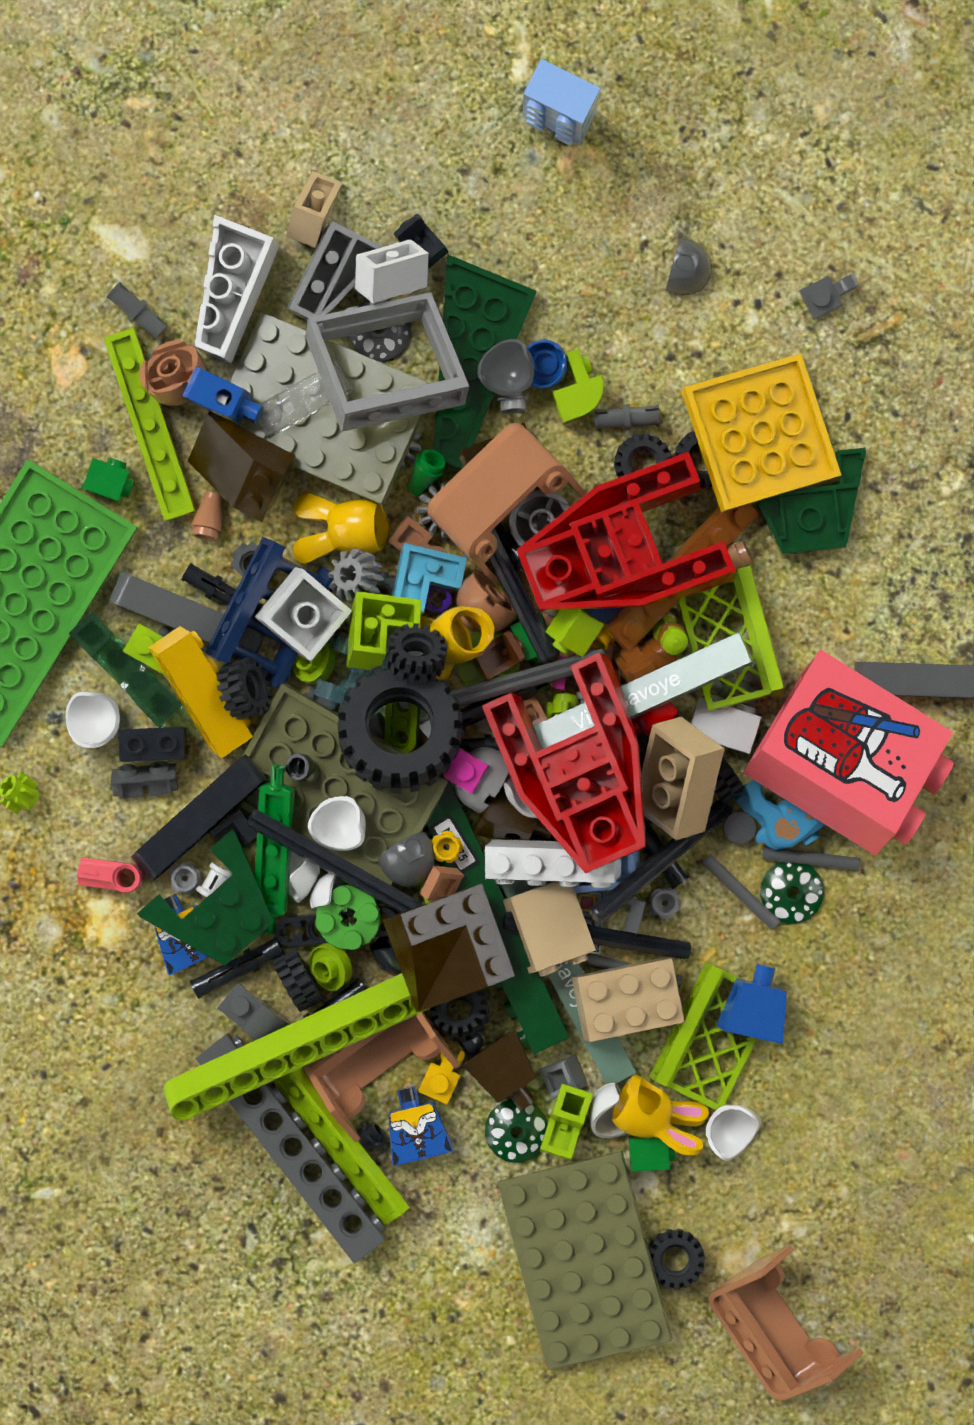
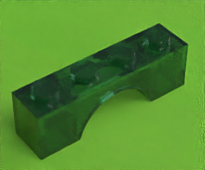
M91 611L69 632V635L113 677L157 727H163L184 707L181 701L146 664L123 652L127 644L96 612Z

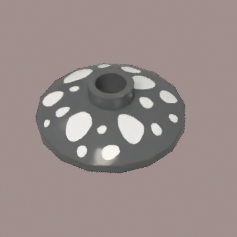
M367 300L363 303H360L358 307L368 306L375 303H372L371 301ZM411 323L385 328V331L381 334L369 331L351 335L348 338L354 350L359 354L376 361H388L399 356L407 347L411 337Z

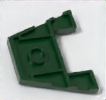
M865 447L836 451V460L841 472L838 485L798 489L756 502L781 555L847 547L866 455Z
M233 830L210 848L232 875L190 913L181 919L159 894L137 913L143 920L153 924L223 966L227 965L274 923L237 835Z

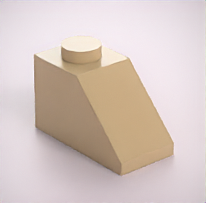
M312 171L293 208L286 237L316 248L327 226L343 182Z

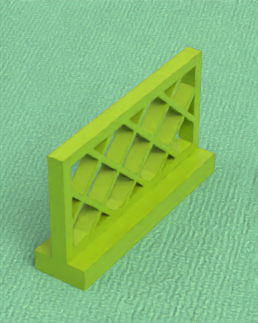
M750 566L737 569L738 572L735 574V580L730 581L734 582L736 594L730 604L715 596L719 586L714 587L710 593L708 591L699 592L707 597L699 612L686 605L684 596L678 600L692 653L699 651L697 643L704 648L710 646L720 630L730 636L736 634L722 626L730 612L733 611L744 619L745 624L739 633L743 636L747 629L749 640L744 637L742 638L745 644L752 648L753 655L751 659L753 662H756L758 669L757 671L751 668L752 665L743 668L744 670L735 684L724 678L719 679V682L732 688L725 700L712 701L710 690L716 681L703 686L702 690L708 712L768 696L774 698L784 695L783 683ZM711 600L727 608L719 623L703 615ZM737 600H739L741 610L734 606ZM689 613L696 616L692 624ZM700 619L715 627L707 643L694 635L693 630ZM747 672L760 678L762 690L749 693L739 687ZM736 691L743 694L740 696L733 697Z
M705 961L682 1008L684 1022L674 1024L649 1077L665 1087H669L717 1110L725 1105L757 1038L748 1036L747 1040L735 1043L733 1034L727 1032L731 1045L714 1051L709 1035L722 1031V1029L714 1027L707 1030L704 1018L708 1011L719 1008L720 1013H722L727 999L721 1000L718 989L723 979L726 978L735 982L739 977ZM714 997H715L717 1003L711 1005V1003H712V1001H713V999H714ZM701 1026L703 1032L697 1033ZM705 1037L710 1053L693 1059L690 1051L692 1042ZM743 1047L739 1055L738 1048ZM733 1050L736 1059L734 1067L721 1072L716 1056ZM686 1054H687V1057H688V1060H689V1061L683 1062V1060H684V1058H685V1056H686ZM712 1058L717 1074L700 1080L695 1064ZM688 1066L691 1067L695 1079L694 1083L681 1086L673 1082L678 1070ZM729 1076L725 1083L723 1078ZM719 1080L722 1091L717 1101L714 1102L705 1097L702 1085ZM697 1087L699 1094L691 1091L690 1089Z

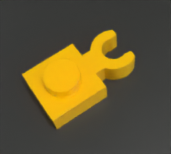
M463 1050L459 1052V1056L456 1058L459 1064L464 1059L465 1051ZM440 1052L442 1060L440 1065L431 1061L418 1092L448 1104L461 1074L452 1071L454 1067L443 1053Z

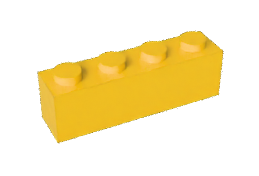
M179 626L148 648L208 748L222 759L253 737L247 728L251 723L248 718L243 720H236V717L232 718L230 710L226 711L224 709L226 703L225 701L221 702L219 696H222V692L217 690V685L221 684L217 681L216 675L219 674L217 665L210 657L206 658L201 650L204 644L195 631L189 632Z

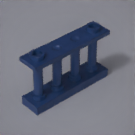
M262 536L205 653L226 664L229 663L232 657L238 659L254 658L256 659V664L260 663L262 665L261 670L267 672L266 682L270 681L271 686L279 689L282 683H286L292 674V666L298 653L257 620L254 616V610L259 600L262 598L269 600L276 591L269 587L268 582L273 572L277 569L289 575L295 567L301 568L331 593L333 591L328 586L334 579L327 575V573L332 571L319 566L315 574L283 558V552L286 547ZM249 627L281 643L273 661L240 645L239 640L246 628Z

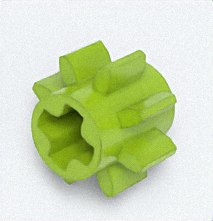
M21 771L17 777L13 775L7 776L0 784V796L3 797L0 803L15 814H19L21 808L25 811L32 809L39 798V792L35 789L38 782L32 780L30 776Z

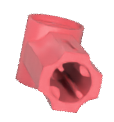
M81 857L77 878L78 885L118 890L124 893L140 888L144 882L145 875L138 865L133 862L124 863ZM125 868L132 870L135 874V882L132 886H127L121 881V872Z

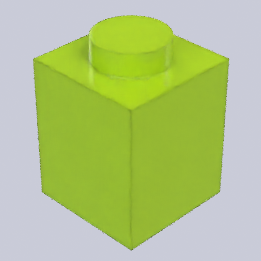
M583 609L559 610L545 632L555 639L552 645L561 652L569 655L573 651L583 657L604 624Z

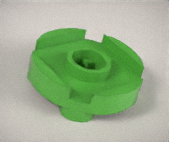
M350 884L335 887L332 889L330 904L317 907L316 927L321 932L323 938L331 945L341 949L355 950L370 942L380 929L382 914L380 915L378 900ZM348 908L355 911L354 917L357 921L354 925L351 922L349 925L343 922V916L341 915L343 909L346 912Z

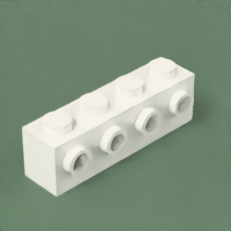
M493 839L485 846V879H495L496 884H513L514 880H527L528 885L538 886L545 885L546 881H559L560 886L572 887L578 886L579 882H591L592 887L605 888L610 887L611 883H615L621 876V859L587 874L584 873L558 841Z

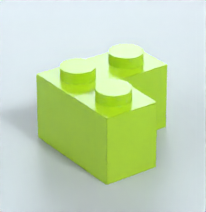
M357 592L350 608L352 612L350 613L347 667L371 670L374 667L381 666L386 655V643L389 642V637L391 634H394L395 629L399 628L402 631V626L406 624L409 625V628H413V623H419L420 628L421 600Z

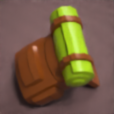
M667 612L651 629V636L638 643L630 652L622 649L619 652L620 655L615 658V661L625 684L677 661L675 655L686 649L688 644L686 631L679 625L676 617Z

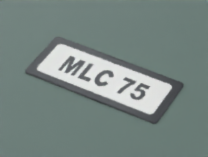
M450 814L430 826L434 835H441L443 831H451L455 834L456 838L461 839L463 849L459 852V858L452 862L454 867L461 873L480 862ZM445 844L443 848L444 850H449L450 846Z

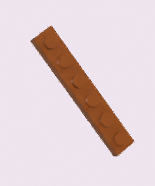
M751 504L722 513L718 507L668 561L722 541L728 547L759 515ZM681 597L642 607H624L605 628L624 650L630 652Z

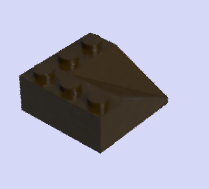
M482 884L459 890L383 919L416 1012L515 976Z

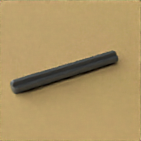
M598 649L585 653L583 657L580 655L452 690L451 694L456 695L459 707L572 676L573 672L570 665L599 652L604 655L606 653L603 649Z

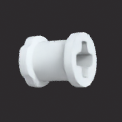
M211 862L209 866L211 871L203 885L198 886L196 889L205 897H208L232 875L229 870L214 862Z

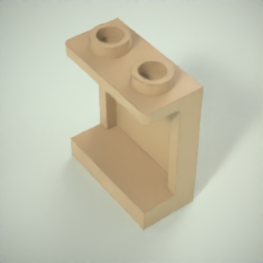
M555 881L502 900L506 912L512 911L531 965L527 967L529 974L538 971L540 977L559 971L557 964L568 961L569 965L572 966L588 960L586 954L596 950L573 886H560L559 881Z

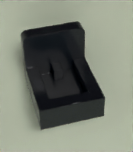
M419 214L404 221L399 229L394 232L398 242L411 239L429 253L428 269L449 253L446 246L431 231Z

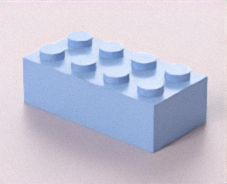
M541 59L523 94V117L527 118L526 123L537 130L543 131L545 127L555 132L554 137L565 144L572 145L575 142L580 145L597 112L600 88Z

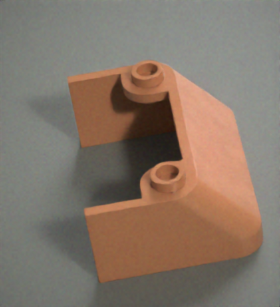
M512 423L491 440L430 500L427 512L430 518L459 550L495 585L499 579L484 564L497 549V539L491 531L536 487L545 494H554L567 484L581 498L587 493L567 469L529 430L520 423Z
M421 1012L310 1063L303 1068L330 1114L356 1143L360 1140V1137L349 1119L357 1115L365 1105L366 1098L361 1090L363 1087L412 1051L420 1060H429L442 1052L455 1069L460 1064L424 1012Z
M791 1245L760 1258L721 1284L709 1295L711 1309L766 1391L777 1400H786L834 1381L863 1354L862 1350L858 1348L840 1356L831 1341L821 1337L810 1340L776 1290V1287L784 1281V1272L780 1262L794 1251Z

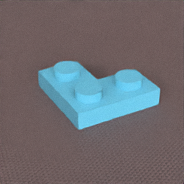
M404 543L401 549L392 596L421 600V614H423L429 584L458 591L462 585L467 558Z

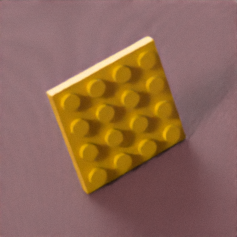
M801 353L689 385L681 389L721 513L841 476Z

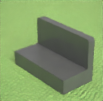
M633 897L626 903L629 906L622 928L625 931L637 934L646 902Z

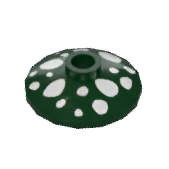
M788 862L777 863L766 872L761 882L760 898L762 904L783 923L797 924L809 920L818 912L823 902L824 886L821 877L810 865ZM795 886L798 888L799 894L796 898L788 897L787 890L789 887Z
M510 1099L501 1102L490 1112L485 1123V1137L489 1148L497 1157L507 1162L522 1163L533 1159L540 1153V1147L548 1123L545 1114L537 1105L532 1103L519 1111L513 1100ZM514 1126L521 1127L523 1129L522 1136L518 1138L513 1137L510 1133L511 1129Z

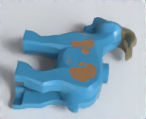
M755 780L743 785L745 790L733 798L746 813L755 817L761 824L762 828L756 834V843L759 845L761 842H764L774 850L791 848L799 842L806 846L820 837L817 831L825 826L824 823L785 799L778 805L766 800L762 793L763 785ZM850 841V844L852 846H859L856 843Z

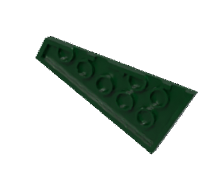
M447 254L443 323L469 384V390L465 405L436 411L433 450L444 457L446 464L462 470L464 467L459 459V452L464 448L474 445L495 394L488 390L479 379L478 366L480 360L494 345L508 339H518L537 291ZM440 366L438 382L445 380Z

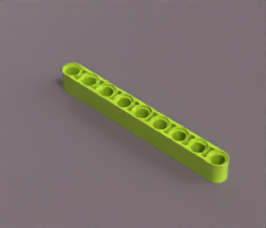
M401 973L167 1081L163 1087V1093L171 1116L179 1121L193 1118L428 1009L420 1012L415 1011L403 974Z

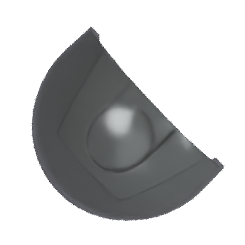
M680 238L666 291L677 295H691L699 292L708 284L712 275V263L708 253L701 245L692 240Z
M508 339L494 345L484 354L478 366V376L481 383L488 390L502 396L518 394L528 389L534 380L535 365L533 357L526 345L518 339Z
M425 832L411 835L385 851L378 859L379 865L385 875L394 883L405 887L418 886L427 880L435 865L433 843Z

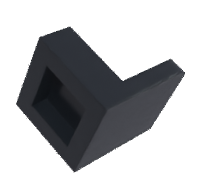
M239 809L208 832L218 842L233 830L242 848L257 838V831L247 826L249 818L242 809Z

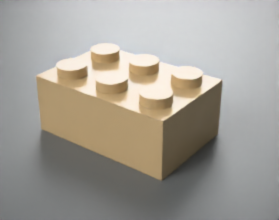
M682 717L652 725L641 773L644 816L675 840L705 832L724 748Z
M662 957L571 976L583 1040L592 1042L684 1022L672 958Z

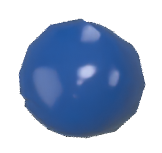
M543 339L533 341L527 346L535 365L534 380L530 386L537 389L553 388L563 381L568 369V359L564 349L558 343Z

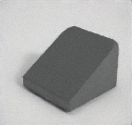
M576 1055L540 1068L551 1099L556 1098L562 1084L577 1089L587 1085L586 1077Z

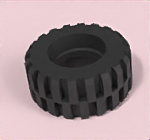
M380 665L371 669V675L366 677L362 674L355 680L356 686L348 688L344 695V703L340 704L338 737L341 752L345 756V762L350 769H355L358 778L363 782L371 781L372 787L382 790L384 786L391 788V793H401V789L409 788L411 793L419 791L422 784L426 783L428 786H431L437 782V777L440 774L445 775L449 770L451 762L456 758L459 751L460 742H462L463 722L462 712L459 710V701L455 694H451L450 686L444 679L439 681L435 678L434 681L430 682L426 678L425 684H419V680H414V684L408 683L409 678L405 677L401 681L398 679V673L393 676L390 673V668L382 670ZM394 702H407L421 708L428 715L431 723V733L428 741L421 748L407 754H393L380 749L371 739L369 724L371 717L381 707Z

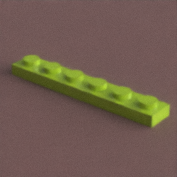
M133 327L103 337L164 521L167 522L196 512L160 403L145 390L140 381V368L145 357L135 328Z
M302 1068L273 1080L274 1084L280 1089L288 1102L304 1120L312 1133L321 1142L384 1225H387L410 1208L360 1142L357 1141L355 1143L330 1114L310 1078Z

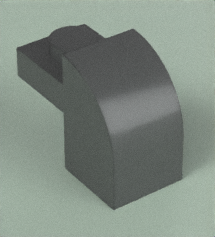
M239 982L218 1007L221 1012L240 1026L254 1040L286 1027L290 1022L266 1001L263 1003Z

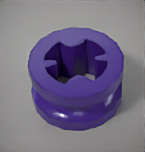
M435 585L429 586L425 607L433 613L446 611L452 602L449 589ZM436 589L440 590V594L444 592L447 596V599L442 601V607L435 608V603L430 605L428 602V598L433 596L432 591Z

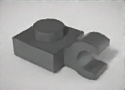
M854 274L832 284L829 276L799 290V293L812 319L815 320L841 307L843 304L839 296L857 288L859 284Z

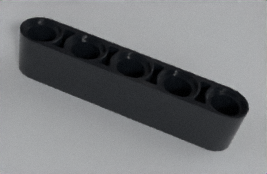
M245 754L131 856L132 860L153 882L263 785L267 778Z

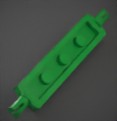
M273 764L271 765V782L260 786L258 810L292 829L295 788L283 784L285 766ZM257 832L255 880L274 922L263 932L264 934L268 932L270 935L275 934L276 916L284 915L288 911L291 851Z

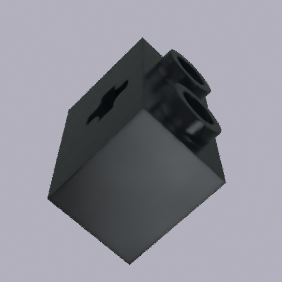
M184 726L118 730L119 762L187 759L186 727Z

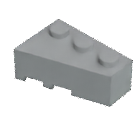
M334 221L329 222L286 310L307 321L308 318L321 316V313L328 314L355 286L356 255L382 248V246Z

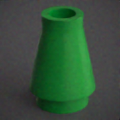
M430 449L416 456L411 477L407 484V489L411 494L421 496L444 474V457L437 451Z

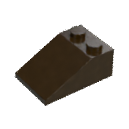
M209 411L188 458V462L233 508L262 522L276 502L296 455Z

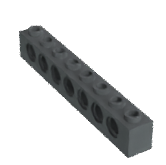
M228 1032L195 1059L200 1065H203L245 1044L238 1035L232 1037ZM267 1083L258 1087L263 1093V1098L258 1103L248 1101L245 1094L230 1100L229 1103L354 1264L385 1241L386 1235L383 1233L387 1229L376 1214L373 1216L368 1214L363 1207L367 1204L365 1199L356 1188L352 1191L344 1182L347 1178L345 1173L337 1163L331 1165L324 1157L327 1150L316 1137L311 1140L304 1131L307 1124L296 1111L293 1114L290 1113L284 1105L288 1100L277 1086L271 1088ZM269 1112L279 1113L283 1119L282 1126L275 1129L270 1128L265 1122V1115ZM291 1137L298 1138L303 1146L302 1151L297 1154L289 1153L285 1148V1141ZM309 1163L318 1164L322 1169V1176L315 1180L308 1178L304 1172L305 1166ZM328 1189H337L342 1195V1201L337 1205H330L326 1202L324 1193ZM351 1214L359 1216L362 1221L361 1228L355 1231L347 1229L344 1225V1218Z

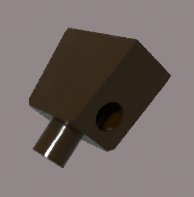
M504 783L495 798L492 796L487 797L485 803L489 806L480 814L473 831L477 835L497 840H528L534 834L548 841L551 833L538 818L527 817L513 807L505 794Z
M514 1028L463 1062L465 1069L496 1102L499 1103L510 1096L519 1111L536 1101L526 1086L536 1078V1075Z

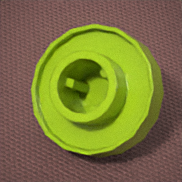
M327 641L312 661L298 654L293 664L295 675L301 681L313 685L324 682L332 673L336 662V652L333 645Z
M324 943L312 950L309 956V969L318 985L328 991H336L349 983L352 977V965L343 949L337 948L330 943Z

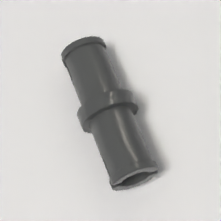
M121 282L107 295L106 298L110 299L128 315L127 319L131 323L135 321L154 340L168 327L167 323L147 307L148 303L144 299L140 301Z
M625 404L623 408L594 409L596 430L619 427L631 430V427L660 426L659 405L630 407V404Z

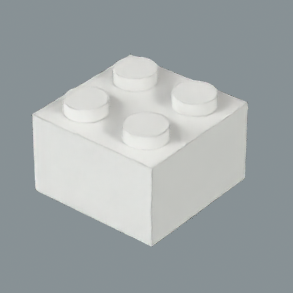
M295 567L256 614L255 618L300 656L312 661L352 610L305 570Z

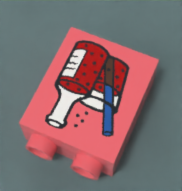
M820 649L801 673L743 773L876 856L892 838L903 845H907L919 828L926 812L913 805L922 788L934 795L949 775L954 761L941 753L953 732Z

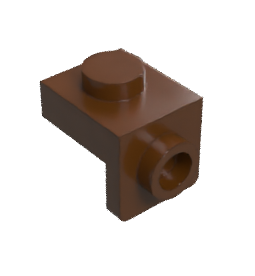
M507 631L492 640L483 654L472 659L483 680L488 681L524 660V647L517 636H513L511 631Z

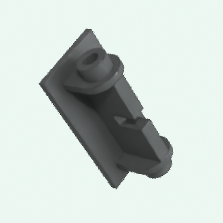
M157 761L149 766L136 767L132 764L119 766L117 769H112L110 783L113 788V796H120V799L143 797L142 786L148 785L149 796L172 794V791L178 790V780L175 778L176 763L168 764L165 761Z

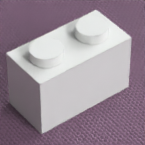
M410 239L357 254L355 289L372 303H380L395 296L411 294L416 290L426 288L429 253Z
M711 694L713 702L725 700ZM699 697L690 724L719 745L750 754L761 717L754 715L755 708L743 704H738L736 709L727 707L708 712L705 699Z

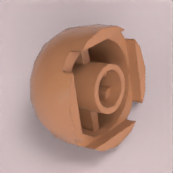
M181 340L169 341L156 347L152 351L154 356L148 363L144 360L141 365L139 377L142 386L159 403L179 406L190 402L182 395L196 366L206 371L201 355L195 347L189 346L185 341Z
M474 570L463 581L456 597L457 607L467 606L482 609L492 619L494 633L505 630L517 618L506 593L502 594L482 572ZM469 616L460 617L467 629L473 632L476 629L481 631V626L475 619Z

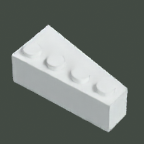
M214 215V230L208 253L209 263L203 287L205 289L203 302L200 306L195 347L202 353L231 364L280 244L273 237Z

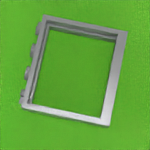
M431 292L415 296L411 294L405 298L391 301L386 300L363 307H350L344 311L330 314L321 313V316L308 318L305 338L342 432L465 405L469 384ZM421 320L445 380L347 402L324 341Z

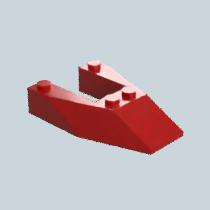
M689 452L597 485L516 550L539 611L642 607L706 591L735 580L736 570L724 541L662 563L642 513L700 491V479Z
M600 652L570 665L595 725L589 729L542 749L521 696L509 693L482 706L518 796L586 874L646 848L638 740L621 685L609 656Z

